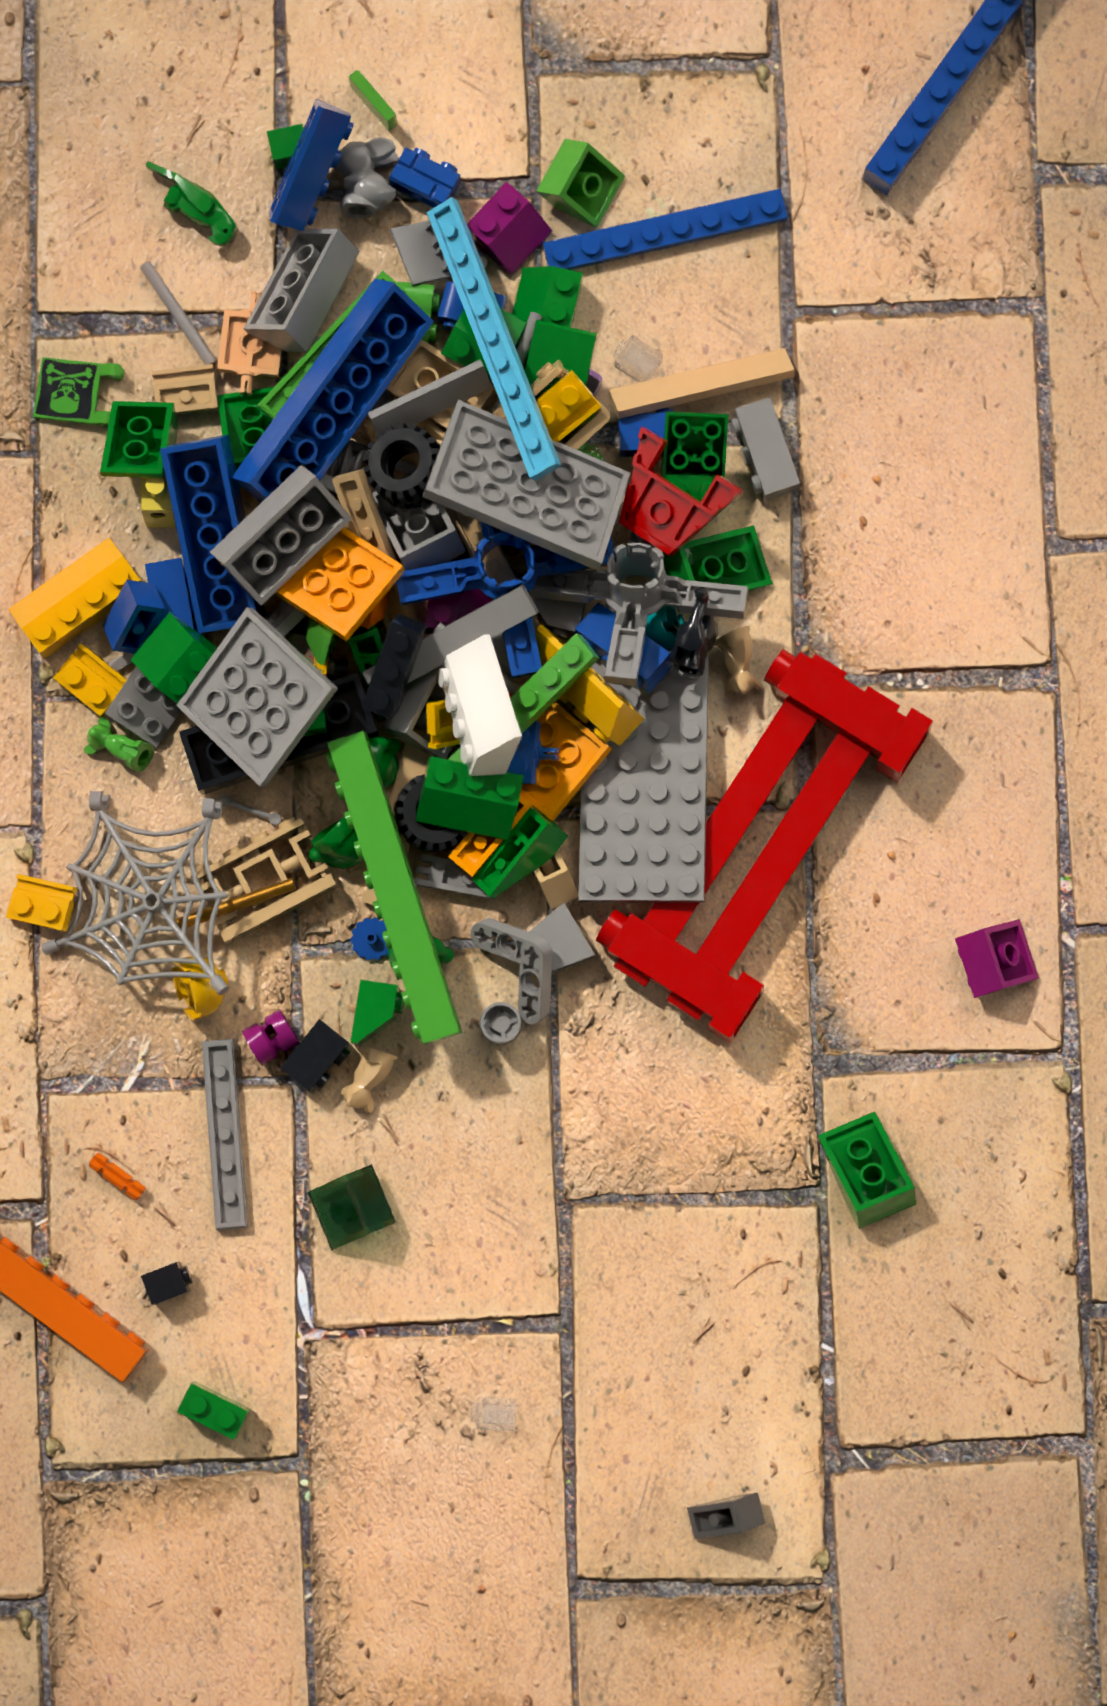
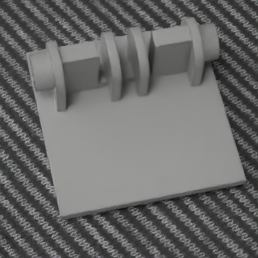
M430 220L390 229L412 285L451 277Z
M136 666L105 714L148 743H151L154 747H157L181 709L176 706L177 703L157 689Z

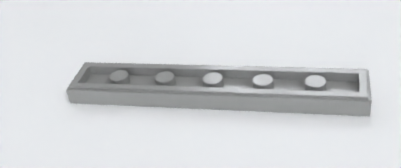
M524 584L423 638L409 682L443 665L448 654L482 635L490 634V637L493 638L537 614L539 611ZM376 664L362 672L368 685L370 684Z
M234 1039L202 1041L216 1230L248 1227Z

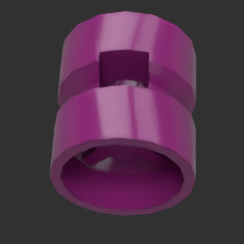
M280 1009L266 1016L264 1024L261 1025L256 1022L242 1031L244 1038L261 1066L277 1058L279 1050L287 1052L300 1044ZM277 1033V1036L271 1040L269 1035Z

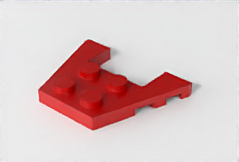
M641 427L638 435L640 441L637 454H634L632 462L634 466L630 484H627L619 523L667 555L673 556L742 493L743 489L721 475H716L702 501L697 500L653 471L668 441L648 428Z

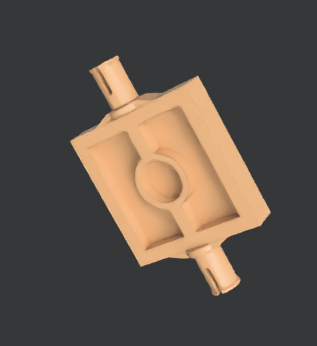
M259 291L258 299L257 292H251L250 309L241 311L224 309L217 370L218 372L232 373L240 376L239 394L244 396L245 392L247 396H252L254 378H279L283 350L247 333L243 329L262 294Z

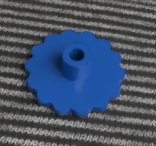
M374 917L372 919L365 918L363 922L356 924V928L352 930L353 936L350 941L353 943V950L358 952L359 957H365L366 960H372L373 958L379 960L381 956L388 954L382 934L383 931L387 930L384 921H379L378 918Z

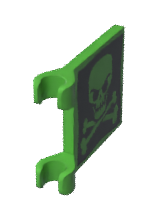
M42 357L33 417L108 428L111 412L96 411L101 377L121 381L124 378V369L121 365L115 363L100 364Z

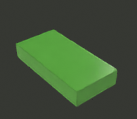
M355 70L348 76L350 87L383 126L390 131L397 125L396 113L361 72Z

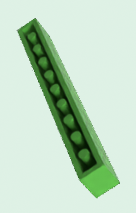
M361 731L328 742L330 751L325 752L330 769H336L339 781L335 782V787L340 800L345 799L349 811L344 812L349 829H355L358 841L354 842V847L359 860L364 859L368 869L363 872L365 882L369 890L374 888L377 901H373L374 910L377 918L384 920L387 930L382 932L387 949L393 948L396 961L392 962V966L397 980L403 979L406 991L401 992L406 1009H412L416 1020L411 1022L416 1040L422 1039L423 1044L428 1045L462 1034L463 1031L368 734Z

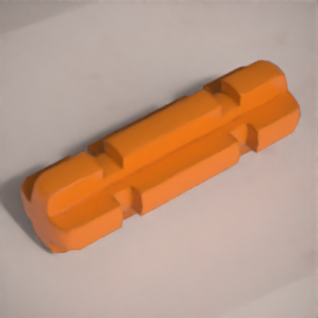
M96 1153L90 1160L89 1167L97 1173L101 1172L102 1177L121 1191H127L125 1194L130 1198L138 1200L144 1193L145 1186L137 1180L133 1181L132 1176L113 1162L109 1163V1159L104 1155Z

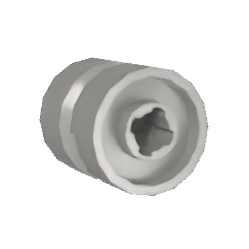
M496 1002L489 1005L483 1011L480 1019L481 1029L484 1036L490 1042L497 1045H506L518 1037L521 1030V1018L518 1011L512 1005L505 1002Z

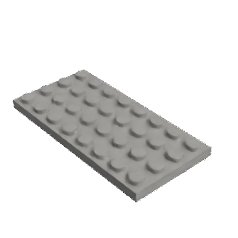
M708 655L705 660V670L702 676L699 677L680 672L674 668V663H672L673 667L650 693L641 687L635 689L628 685L610 684L645 719L621 746L611 740L606 743L612 750L581 787L579 902L705 903ZM599 658L591 667L605 680L606 667ZM590 720L587 724L583 722V725L592 732L596 728Z

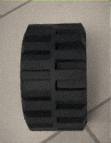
M398 423L397 429L392 425L386 427L387 432L382 435L379 432L375 435L378 440L375 443H369L367 448L370 450V454L364 455V461L368 464L364 467V472L369 477L367 481L384 500L395 507L399 505L402 509H409L411 504L416 509L421 507V502L423 501L429 504L432 501L422 496L440 444L424 428L420 429L415 424H410L408 427L405 423ZM419 454V465L415 472L407 478L394 479L393 473L397 462L405 455Z
M425 774L418 775L400 791L394 806V819L398 825L399 834L405 837L409 845L416 846L418 850H428L429 852L447 850L459 843L468 833L450 828L435 831L429 830L420 822L415 821L416 806L420 800Z

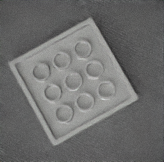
M246 608L176 706L259 786H267L338 688L253 608Z

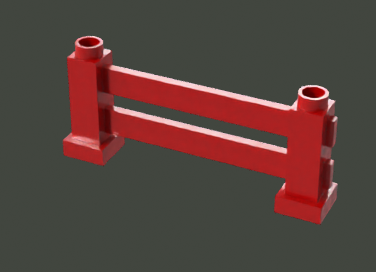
M782 649L765 675L764 681L776 688V696L782 699L784 703L706 822L705 895L816 722L834 731L837 735L698 952L695 954L676 942L700 903H654L644 920H641L632 913L627 917L615 909L605 921L595 940L608 948L609 955L617 960L613 966L615 969L645 988L651 981L670 993L667 1002L698 1022L702 1015L711 1019L709 1031L730 1044L764 993V985L748 974L742 972L738 980L730 976L729 973L868 756L871 754L878 759L876 771L898 783L929 735L933 724L932 719L914 708H911L907 716L902 715L898 712L899 704L869 686L865 691L845 679L847 672L816 653L813 658L808 657L802 652H799L796 657Z

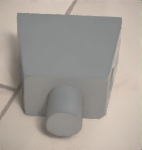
M565 903L529 931V933L543 937L549 942L553 953L552 973L589 960L595 955Z

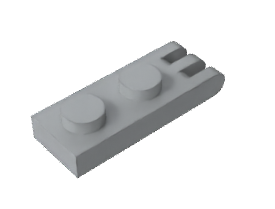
M419 854L418 860L425 863L428 862L430 866L429 868L417 866L416 873L428 875L427 880L415 878L414 881L417 886L492 899L472 880L474 876L471 877L451 859Z

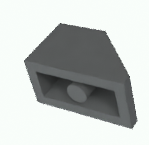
M758 1492L727 1497L687 1508L694 1539L741 1533L765 1524Z

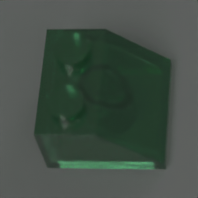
M372 1164L307 1192L331 1250L396 1223Z

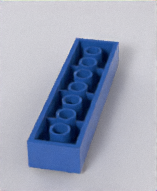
M374 279L231 478L260 503L301 465L320 481L434 321L394 282Z

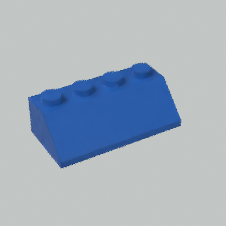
M317 98L315 99L268 212L270 222L304 231L306 224L310 226L313 224L318 211L314 207L318 196L324 197L330 180L326 179L330 167L333 169L337 167L342 154L338 150L342 139L348 140L354 123L350 122L351 114Z

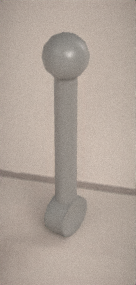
M228 795L221 796L219 802H223V807L232 806L265 818L275 826L281 823V816L278 813L269 814L233 801Z

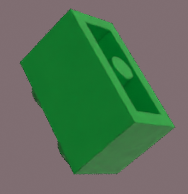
M194 1381L190 1383L177 1412L235 1440L251 1409Z

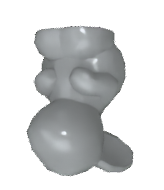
M380 137L373 138L366 143L350 141L340 150L342 154L335 169L346 177L343 182L346 195L341 200V209L344 215L351 218L372 217L379 210L389 205L396 197V190L389 185L383 176L374 170L376 167L389 166L398 162L399 157L395 153L396 146L392 140Z

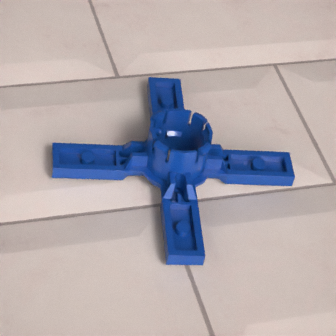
M480 521L483 539L479 542L473 558L406 570L398 578L396 584L401 605L463 594L464 591L480 589L486 596L496 599L524 584L529 592L535 586L538 577L551 574L556 576L592 568L538 545L531 546L524 539ZM611 536L600 567L608 565L607 562L613 553L614 548ZM500 545H510L520 549L525 554L524 557L529 569L522 577V581H517L516 579L503 581V584L498 586L496 579H490L486 574L485 565L482 562L484 556L491 549ZM531 616L502 632L511 678L535 674L542 667Z

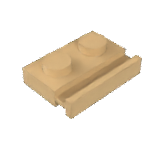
M213 364L151 371L155 402L174 403L176 415L219 410Z

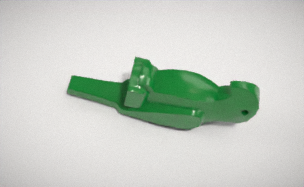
M151 162L146 163L148 170L177 185L171 186L164 199V208L170 213L181 212L192 222L211 228L212 236H209L211 243L224 246L232 242L238 230L237 226L211 192L170 170Z

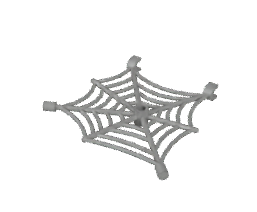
M90 791L89 808L91 811H95L92 837L80 858L74 864L69 863L66 866L68 870L72 871L78 888V906L72 925L65 936L59 940L54 938L41 945L44 954L49 955L56 952L63 945L83 950L105 964L117 978L118 985H122L125 982L152 978L192 977L211 979L209 983L218 995L227 992L229 989L228 985L220 975L215 974L213 930L221 899H226L228 893L219 891L210 871L208 861V839L213 819L220 818L223 802H216V799L203 798L202 815L204 820L180 829L153 832L136 829L107 815L105 811H107L110 795H103L101 791ZM101 817L109 830L106 842L96 861L89 870H85L78 866L91 851L97 838ZM114 825L135 834L152 837L172 836L189 832L196 828L198 830L192 838L177 845L152 848L138 846L122 840ZM203 833V861L207 877L215 893H204L195 869V846ZM113 837L119 849L112 865L102 877L93 872L105 856ZM188 845L180 858L167 863H145L133 858L127 849L129 847L136 851L162 853L178 850ZM123 854L128 862L125 871L118 882L109 880L108 877L116 868ZM189 856L192 878L199 893L198 895H191L185 882L183 865ZM139 865L145 868H167L175 865L171 873L161 876H144L138 867ZM132 869L138 880L129 888L122 885ZM178 873H180L181 886L186 896L178 897L175 879ZM79 874L87 877L92 889L93 905L84 929L72 934L78 923L83 906V893ZM166 879L158 893L154 892L147 882H158ZM94 881L104 886L105 906L100 923L91 926L98 906L97 889ZM141 884L146 894L136 891L135 889L138 888ZM170 886H172L173 897L167 898L165 894ZM109 887L118 890L119 907L117 915L107 919L110 906ZM123 893L128 894L129 898L128 911L123 912ZM133 897L142 900L143 904L133 908ZM216 900L208 930V965L200 953V919L206 901ZM201 901L195 920L194 947L186 937V929L193 902ZM179 903H188L183 917L182 929H180L175 922V912ZM173 904L171 908V913L169 914L167 910L169 908V905ZM149 910L143 922L137 914ZM155 912L161 914L169 924V926L149 928ZM132 917L138 922L141 928L136 939L122 920ZM117 923L127 933L133 944L130 952L121 940L107 928L108 926ZM102 929L113 939L127 957L125 963L105 940L93 933ZM157 931L175 932L180 939L157 941L141 945L146 934ZM88 936L100 943L114 956L121 966L120 974L101 954L73 941ZM167 945H185L195 958H155L133 962L138 951ZM161 963L198 964L205 972H159L126 977L129 969L132 967Z

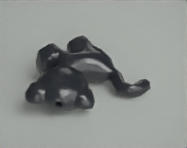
M703 586L696 588L694 591L696 600L689 621L678 628L675 644L669 660L674 663L676 670L699 677L704 673L707 653L712 650L718 636V625L714 616L704 615L709 595L707 589Z

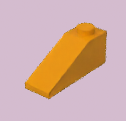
M521 794L511 830L530 807L534 808L533 804ZM469 832L448 857L473 877L503 842V839Z

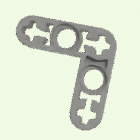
M486 918L474 924L471 928V938L477 947L520 963L518 1012L521 1018L528 1024H536L549 1015L553 953L549 942L543 937L491 918ZM507 936L514 940L516 950L509 947ZM531 974L536 975L540 982L539 988L532 983Z

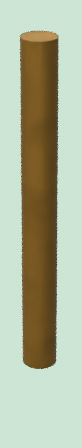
M289 878L221 902L216 918L296 890L293 879ZM214 905L203 909L200 923L210 920ZM198 911L189 914L187 928L195 925ZM184 916L175 919L180 929H182Z

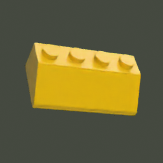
M108 537L10 607L9 611L37 651L46 659L108 615L126 580L142 581Z
M543 625L537 628L535 635L541 665L543 666L566 642ZM592 667L559 697L565 704L570 701L576 707L573 713L584 723L587 724L590 720L596 726L593 732L605 743L611 740L621 746L645 719L609 683H605V680Z

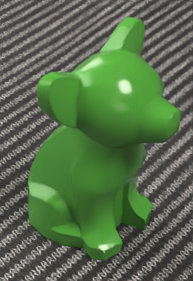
M100 717L98 725H94L89 729L87 734L89 744L84 748V752L89 755L97 754L100 750L107 748L112 755L124 760L126 766L137 772L143 771L149 765L154 754V746L151 743L141 740L133 741L123 735H113L111 733V723L104 717Z

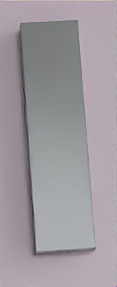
M478 360L368 412L376 434L380 432L383 435L387 432L385 428L392 425L397 429L398 423H405L408 427L410 424H417L455 406L458 399L464 402L491 389L492 385L481 360Z

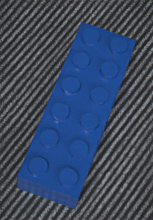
M229 434L172 444L161 448L160 452L198 633L232 628L246 608H253L264 618L266 616L264 605H260L210 553L216 545L246 518L239 484L231 478L236 472Z

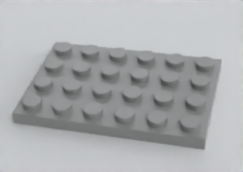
M458 399L422 497L598 571L605 556L630 472L551 439L562 466L535 481L528 475L508 421Z

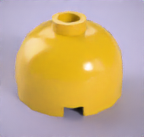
M193 956L185 957L188 959H195ZM203 957V959L209 965L208 958ZM174 963L177 966L172 968V972L205 973L198 964ZM214 963L215 974L220 975L228 985L225 971L223 969L219 970ZM173 977L178 999L182 1000L184 998L188 1005V1008L183 1010L190 1020L194 1021L214 1013L221 1006L225 993L218 995L209 983L211 979Z

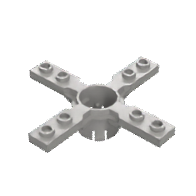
M631 532L628 553L624 544L614 548L607 562L608 570H581L556 576L553 574L538 577L535 586L528 593L530 597L583 603H589L594 599H604L608 606L616 612L604 675L605 683L636 686L646 636V623L649 615L658 612L663 606L677 607L681 613L691 614L696 600L694 591L696 588L703 586L707 589L709 595L704 615L744 619L748 586L690 581L680 577L667 576L664 571V555L662 551L634 532ZM636 575L653 579L645 584V594L642 585L631 586L624 583L620 584V581L629 576Z

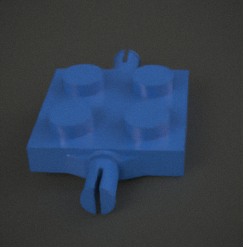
M535 721L521 734V740L507 770L509 773L524 775L522 784L536 785L537 768L541 760H559L558 755L548 754H560L559 748L542 747L540 741L541 722Z

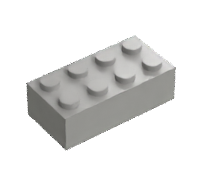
M301 465L216 545L210 553L255 601L262 605L353 518L317 477Z

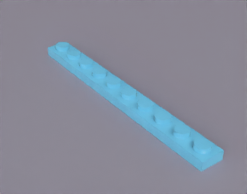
M451 197L428 211L427 215L528 475L536 481L562 465L458 200Z

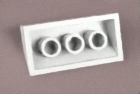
M487 634L448 654L437 675L438 684L440 687H443L445 692L446 710L448 713H451L453 719L454 736L459 739L461 745V760L463 764L467 765L470 776L506 774L522 737L490 634Z

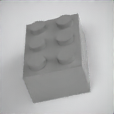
M412 472L411 474H409V475H407V476H405V477H403V478H401V479H404V478L409 477V476L412 475L414 472ZM376 491L372 493L385 530L405 570L443 564L466 553L461 539L443 505L434 501L429 504L423 501L420 508L415 509L410 504L409 509H402L399 505L396 507L391 505Z

